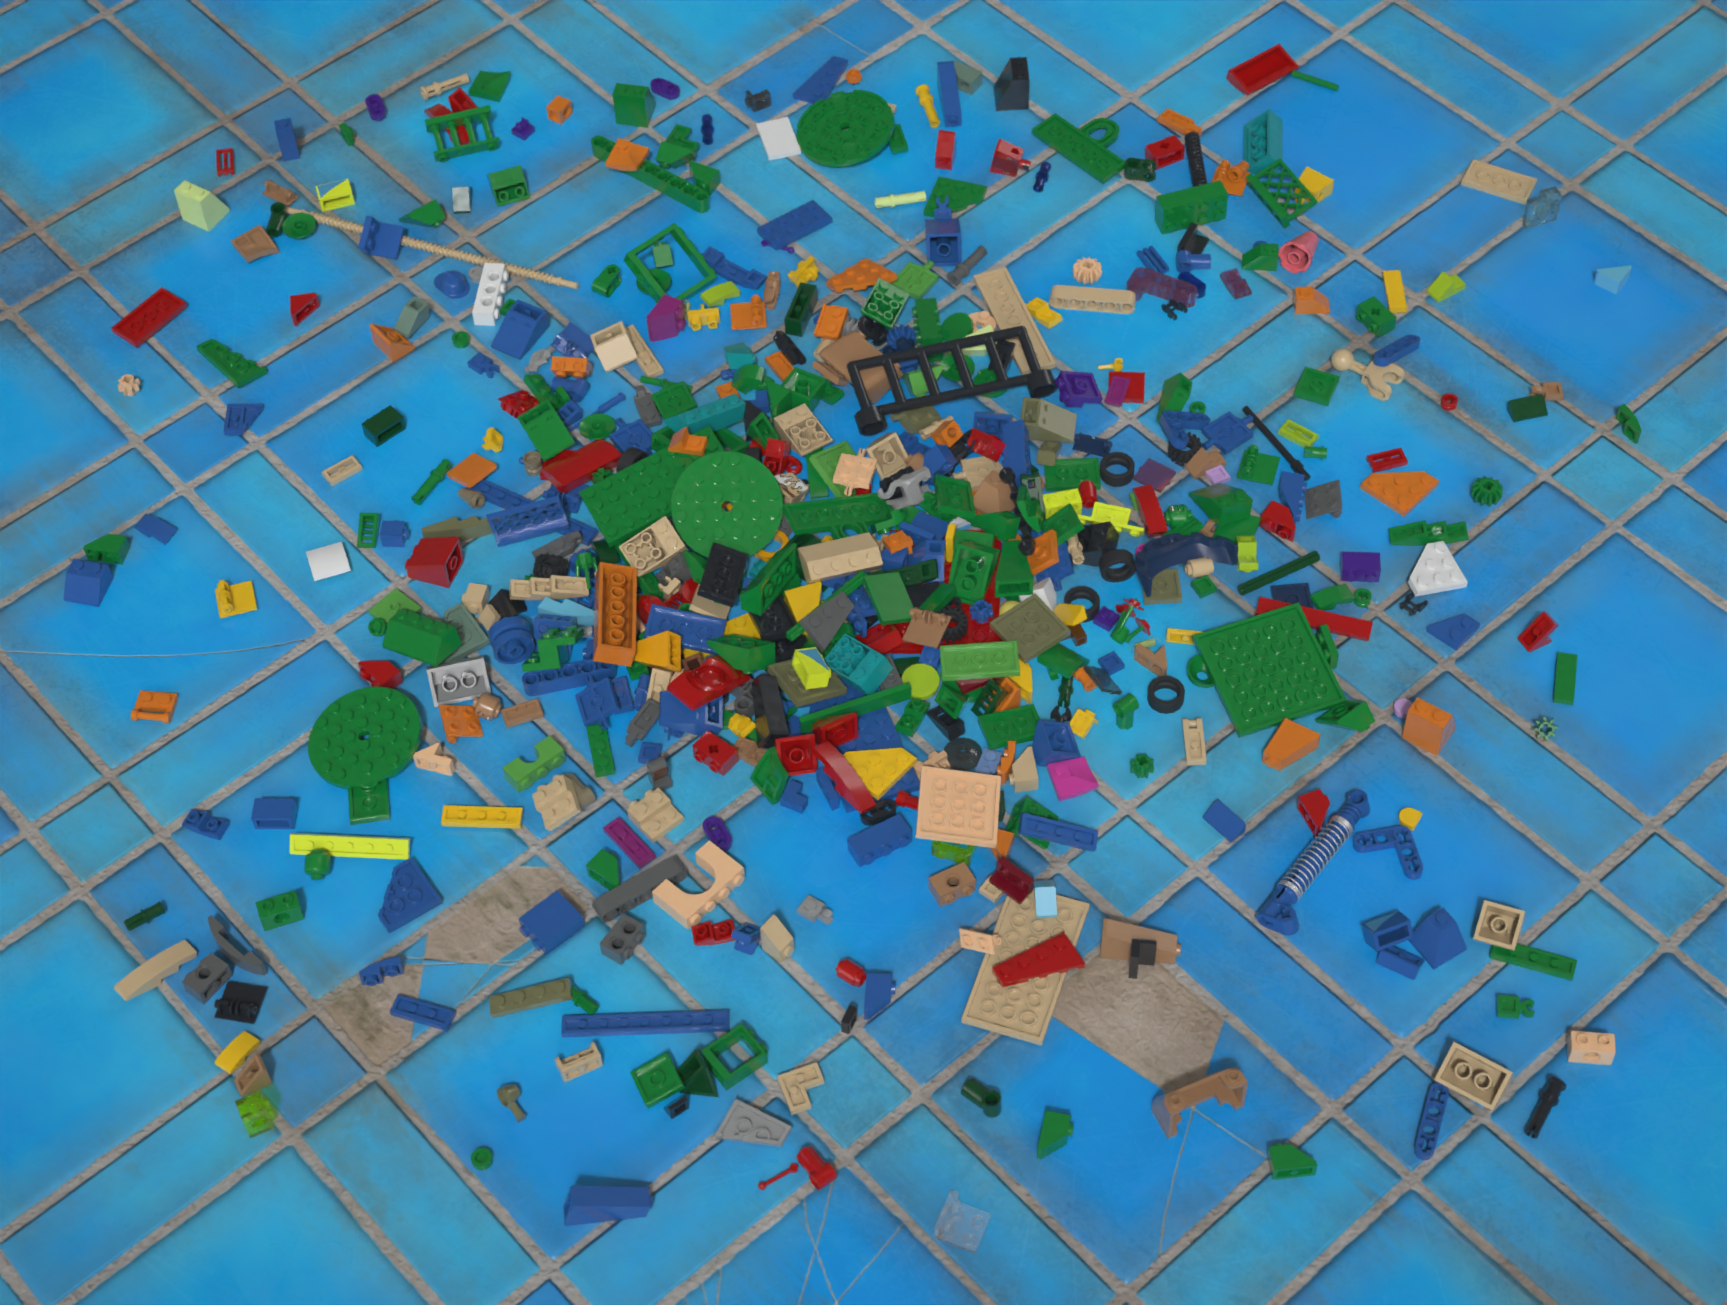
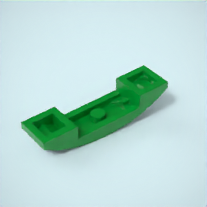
M823 447L805 455L810 499L829 498L827 484L809 460L813 454L823 451Z

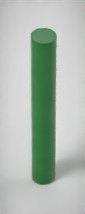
M1295 70L1292 71V77L1334 91L1339 89L1337 84Z
M647 376L640 377V383L662 387L659 383L661 379ZM667 381L669 385L677 384L676 382ZM686 385L689 392L691 393L693 386Z

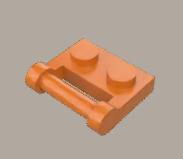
M140 690L135 707L131 711V720H155L170 724L179 699L178 694Z

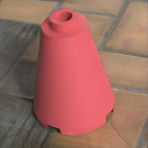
M1307 231L1284 243L1278 253L1281 265L1292 273L1305 272L1312 263L1319 242L1318 236L1312 231Z

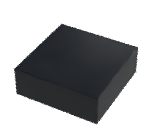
M849 1005L841 1021L843 1033L849 1034L858 1018L855 1006Z

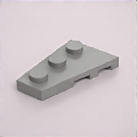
M735 1099L714 1136L717 1139L782 1148L792 1127Z

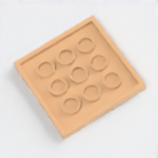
M922 766L915 838L996 848L1001 776Z

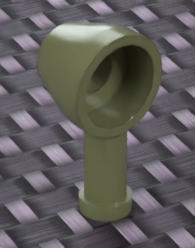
M512 1084L497 1089V1096L502 1105L506 1108L509 1107L517 1122L523 1121L527 1116L515 1102L520 1097L518 1087Z

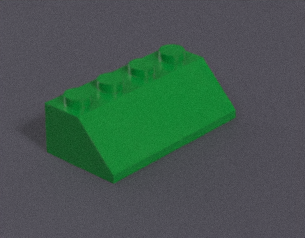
M792 543L777 551L772 558L768 559L764 568L759 570L758 575L750 581L748 587L742 590L739 597L742 610L762 616L797 573L796 543Z
M403 608L389 619L382 644L384 649L435 667L462 645L455 626Z

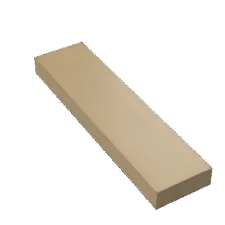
M630 325L626 327L638 359L635 361L644 375L655 378L664 374V369L635 326Z

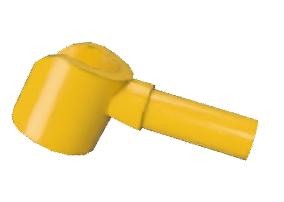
M1116 358L1114 364L1098 365V370L1113 369L1116 372H1121L1124 366L1122 364L1123 359Z

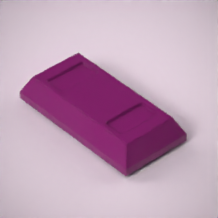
M1113 375L1104 403L1121 407L1131 379Z

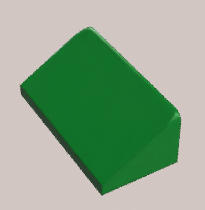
M942 583L919 609L929 610V612L934 611V613H937L938 610L941 611L957 594L956 586Z

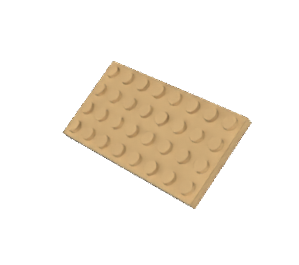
M1034 891L1022 904H1018L1006 896L993 934H997L1001 938V944L994 947V955L985 953L961 1018V1023L1042 1046L1067 972L1048 974V977L1040 979L1039 977L1031 978L1028 982L1002 988L992 973V967L1063 932L1076 949L1090 904L1056 895L1057 917L1036 918Z

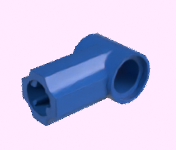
M1187 250L1179 251L1176 254L1178 272L1188 273L1192 269H1210L1211 254H1191Z
M555 376L551 385V390L556 392L555 388L562 386L570 396V399L575 402H581L589 389V384L580 378L573 381Z

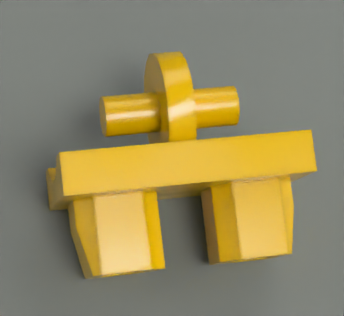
M809 256L806 261L801 260L798 263V269L796 271L791 270L788 273L790 282L795 283L797 289L800 282L808 283L810 280L815 281L818 278L817 272L819 269L814 263V257Z
M701 304V309L687 311L689 327L693 331L700 330L701 325H708V328L716 329L718 324H720L719 308L705 309L704 304Z

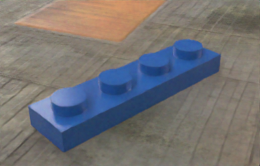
M1026 813L1020 815L1018 830L1020 835L1091 852L1096 850L1097 830Z

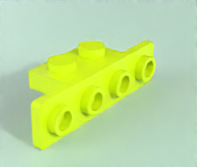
M1095 502L1091 517L1077 514L1083 526L1085 523L1097 524L1110 521L1118 533L1122 531L1129 532V535L1134 537L1145 535L1144 528L1128 525L1131 515V509Z

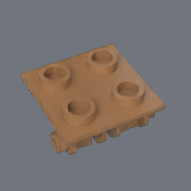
M917 607L911 608L910 616H912V619L902 638L903 641L938 648L952 617L944 613L938 614L934 613V611L920 610Z

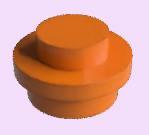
M851 69L846 74V81L848 83L857 84L862 80V75L857 69Z

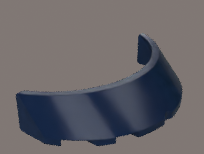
M1192 532L1191 535L1185 536L1180 533L1169 534L1153 539L1144 545L1143 550L1136 555L1135 569L1148 598L1151 596L1152 579L1161 571L1174 565L1187 563L1188 560L1203 557L1211 558L1213 562L1236 565L1238 545L1226 537H1207L1200 532Z

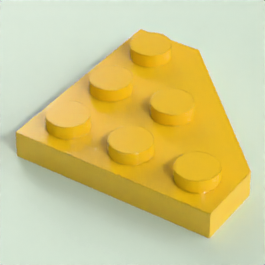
M903 748L849 751L842 755L858 774L871 796L877 800L917 763V758Z

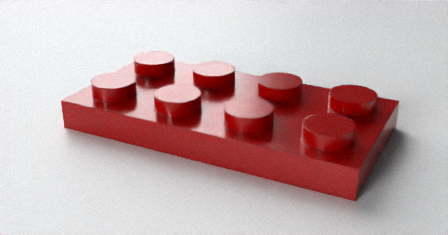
M160 288L111 328L112 332L137 348L187 308L186 302L164 288Z

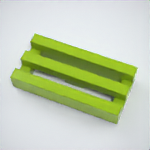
M1290 419L1278 430L1279 435L1303 448L1305 446H1313L1315 441L1319 439L1318 434Z

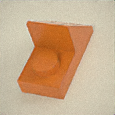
M684 427L673 434L668 451L703 456L708 444V438L690 435L688 428Z

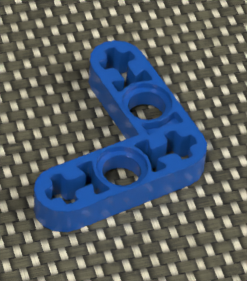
M1165 410L1162 412L1159 421L1171 445L1182 450L1186 449L1189 442L1185 429L1202 430L1203 427L1209 424L1210 418L1203 413Z
M1395 826L1361 832L1355 835L1353 848L1357 852L1367 853L1395 848L1404 875L1411 880L1421 877L1423 864L1409 828ZM1398 834L1405 836L1404 843H1402L1403 840L1401 836H1398ZM1384 836L1387 842L1381 843L1376 838ZM1404 849L1411 850L1413 854L1411 856H1406L1402 853V851ZM1411 862H1413L1412 866L1414 870H1417V872H1414L1413 869H1410Z

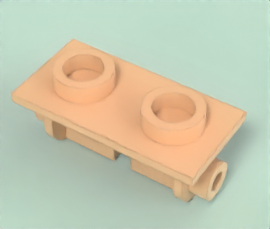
M959 928L962 948L994 955V947L1001 944L1002 940L997 934L990 935L974 931V929Z

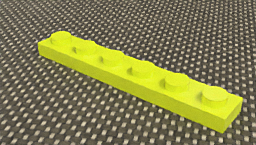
M291 833L290 854L306 855L311 850L318 849L325 850L326 854L330 856L408 860L410 858V838Z

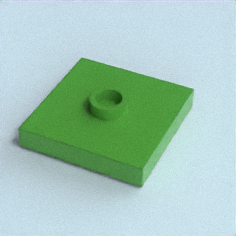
M395 588L369 609L368 612L373 618L384 619L387 628L389 619L402 608L417 614L422 612V608Z

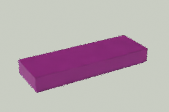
M620 817L603 827L608 837L639 869H642L656 859L655 854Z

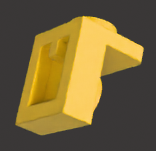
M1078 708L1070 721L1072 732L1085 739L1093 724L1097 725L1099 722L1094 718L1096 714L1088 709L1082 711Z

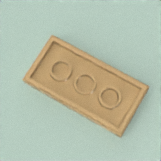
M1473 159L1461 180V185L1526 205L1538 179Z

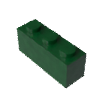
M800 282L784 319L785 334L803 336L818 301L817 285Z

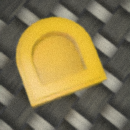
M1404 808L1399 813L1398 821L1402 826L1414 831L1423 813L1413 808Z

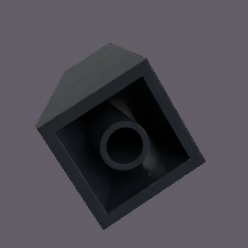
M1027 57L1010 58L993 86L996 111L1029 109Z

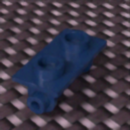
M1076 433L1073 450L1104 457L1110 453L1113 443L1108 441V439L1098 437L1092 439L1090 435Z

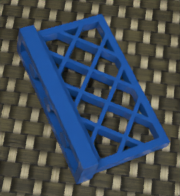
M559 495L486 515L498 547L570 528L567 513L562 506Z

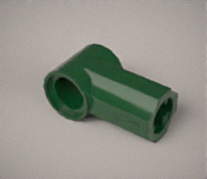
M281 202L271 205V216L266 228V233L275 238L281 235L282 224L288 217L286 207Z
M973 1078L971 1080L968 1079L961 1090V1095L983 1109V1113L986 1116L994 1118L1000 1115L1002 1111L1000 1094L997 1091L988 1090Z

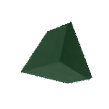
M695 1049L677 1069L685 1086L679 1093L719 1097L708 1066L699 1050Z

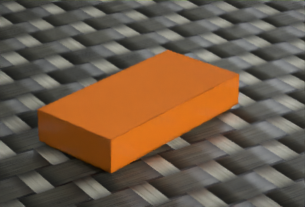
M781 351L765 357V363L783 383L794 367Z

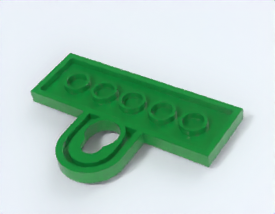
M1055 113L1032 129V135L1102 184L1124 170L1125 161L1107 149L1119 137V126L1111 119L1097 118L1078 129ZM1098 129L1107 130L1101 139H1093L1089 136Z
M878 493L788 503L782 506V511L795 535L829 531L834 540L849 537L843 532L844 529L854 530L858 535L870 533L867 526L886 521V513L893 511L891 505L886 504L887 499L883 500L878 497Z

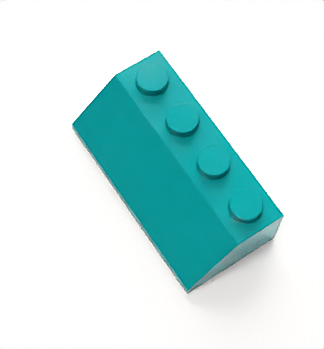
M1270 109L1244 125V161L1248 162L1249 168L1247 172L1251 174H1257L1280 158L1283 160V121ZM1280 165L1275 168L1274 172L1278 171L1282 166Z
M732 394L664 419V423L675 433L687 427L691 435L707 426H710L714 432L743 421L746 403L736 394Z

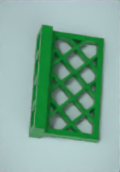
M1281 158L1254 176L1251 173L1246 176L1248 187L1284 229L1290 226L1289 222L1318 204L1315 197ZM1280 165L1282 166V172H1274L1275 168ZM1263 176H1269L1268 182L1260 181L1259 179ZM1272 176L1280 177V181L1271 182ZM1284 177H1291V183H1283ZM1269 187H1278L1277 192H1269ZM1281 187H1290L1289 192H1280ZM1293 188H1301L1300 194L1292 193ZM1287 197L1286 203L1278 202V198ZM1290 197L1299 198L1298 203H1289ZM1302 198L1311 200L1307 204H1301ZM1288 207L1296 208L1295 212L1289 215L1287 213Z

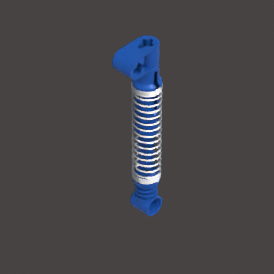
M1356 790L1348 795V803L1338 814L1332 816L1329 823L1322 829V832H1319L1318 837H1315V841H1312L1311 845L1307 847L1308 850H1305L1304 854L1300 856L1301 859L1294 863L1293 868H1290V872H1287L1286 876L1277 884L1275 893L1256 915L1257 921L1263 927L1286 936L1298 932L1299 922L1296 911L1290 906L1299 901L1303 893L1306 892V889L1317 878V875L1321 873L1328 862L1331 861V858L1335 856V853L1342 847V844L1351 836L1360 818L1369 815L1370 805L1366 792Z

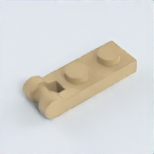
M1182 718L1186 766L1206 765L1207 759L1202 718H1195V720Z

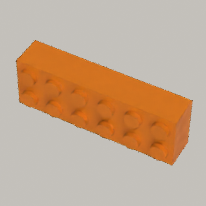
M605 562L599 563L595 576L593 661L629 667L632 665L636 652L637 567Z

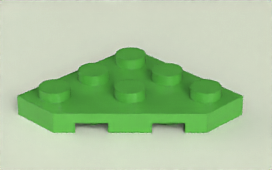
M846 440L813 454L809 458L836 498L848 496V494H844L846 486L833 483V476L841 453L856 456V453ZM853 488L851 496L855 495V488Z

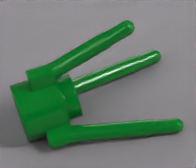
M591 552L577 554L575 577H580V567L581 570L584 569L587 589H591L588 569L592 568L593 565L597 573L596 558L592 557Z

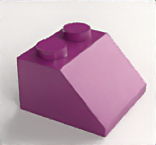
M664 294L648 314L647 325L651 342L677 337L684 330L686 321L682 300Z

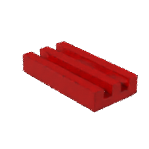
M233 148L216 150L218 177H221V174L228 176V173L235 175ZM221 153H223L224 169H221ZM227 153H229L230 168H228Z
M1401 448L1366 457L1369 467L1372 468V473L1405 466L1408 463Z

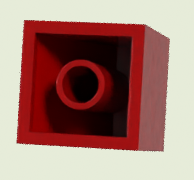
M459 537L421 538L418 545H415L412 556L405 563L408 578L450 588L464 562Z

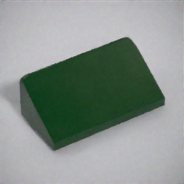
M1543 394L1513 399L1508 402L1507 411L1513 422L1548 415Z

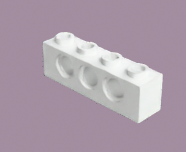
M484 263L472 311L474 325L495 326L496 320L500 318L499 308L503 305L502 295L506 293L505 283L509 280V271H506L505 264Z

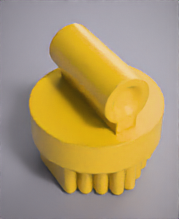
M735 713L730 718L728 729L733 734L743 738L756 728L755 723L748 716Z

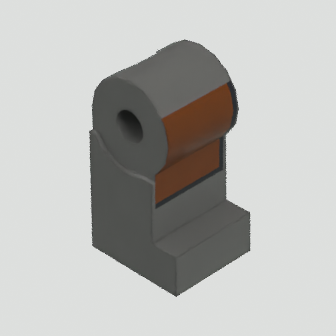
M663 756L647 762L648 778L654 790L659 788L661 791L673 787L668 773L669 769Z

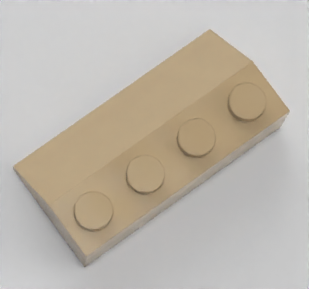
M869 532L797 549L807 585L854 575L861 570L864 572L876 570L883 565L879 547Z

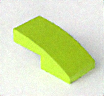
M732 281L706 290L700 297L709 307L723 305L725 299L739 297L741 291Z

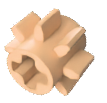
M127 374L118 380L119 392H123L124 396H133L140 391L139 386L141 384L139 378L135 379L134 375Z

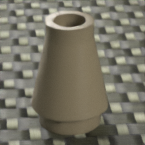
M461 488L458 492L459 498L463 499L473 509H479L485 503V497L479 491Z

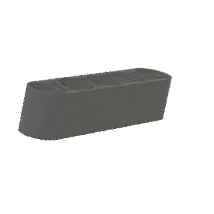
M670 857L599 896L593 901L592 907L603 922H610L623 913L653 898L652 891L665 879L676 885L687 877L688 872L677 857Z

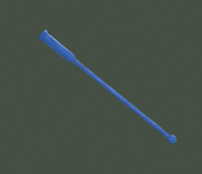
M622 392L618 393L617 396L598 407V410L592 414L604 413L614 405L626 399ZM581 421L567 429L568 432L579 427ZM523 457L519 458L520 464H524Z

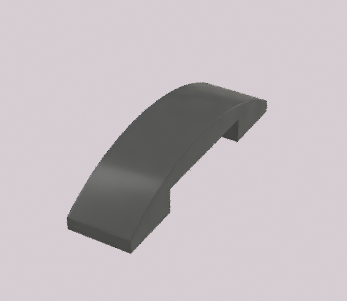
M208 917V923L215 942L228 960L250 973L258 975L267 974L264 963L254 953L249 951L243 956L226 940L228 936L224 926L214 917Z

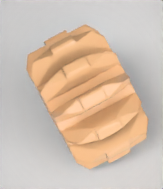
M1082 257L1081 260L1077 259L1073 266L1074 279H1077L1078 283L1083 282L1084 285L1086 283L1092 285L1093 282H1098L1102 275L1101 263L1097 261V258Z

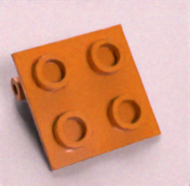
M1228 160L1222 161L1220 166H1217L1211 183L1221 180L1228 194L1242 197L1247 184L1246 176L1250 172H1246L1241 181L1232 182L1227 175L1230 162Z
M753 295L751 302L730 304L732 330L767 328L765 301H761L759 295Z
M438 705L446 740L449 743H456L459 736L483 737L479 718L474 712L475 708L467 705Z

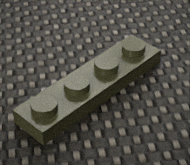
M565 978L489 996L490 1015L492 1018L573 1000L571 980Z

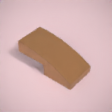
M739 737L733 745L738 750V758L756 767L767 751L766 749L758 748L755 741Z

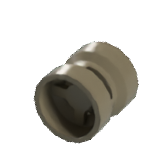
M536 451L525 453L523 462L526 474L529 476L540 475L542 469L541 455Z

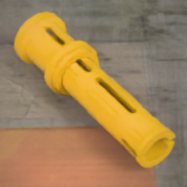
M926 84L919 85L915 89V93L919 96V103L924 107L930 126L936 128L939 126L940 120L933 105V96L929 93L930 88Z

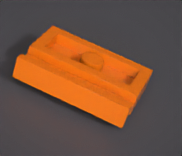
M823 304L813 333L814 337L818 336L822 337V339L833 341L840 339L849 313L848 308Z

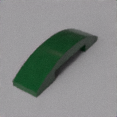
M937 559L918 562L917 565L898 569L878 570L867 573L869 576L899 572L905 587L923 584L939 578Z

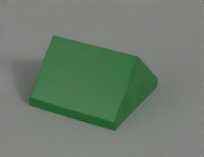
M768 380L766 381L767 396L774 428V418L792 409L791 390Z

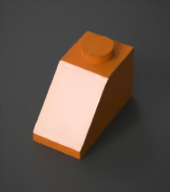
M1295 287L1293 296L1295 315L1330 313L1329 300L1325 295L1314 287Z

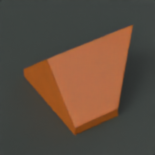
M1009 677L997 680L1009 694L993 713L1019 707L1021 704V689Z

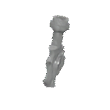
M550 345L547 349L543 348L538 352L535 351L531 356L529 365L525 367V372L529 374L531 372H538V367L548 363L547 359L551 357V354L556 349Z

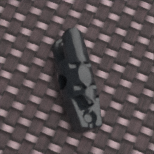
M776 331L773 340L786 359L794 365L797 362L800 365L805 364L806 358L794 342L783 331Z

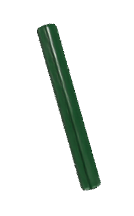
M1317 551L1306 554L1238 585L1237 591L1241 596L1318 562L1320 555Z

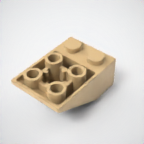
M805 403L774 418V430L780 437V440L791 442L790 449L800 456L809 454L833 442V439Z
M666 516L619 546L630 566L637 567L638 578L666 565L679 552L689 551Z

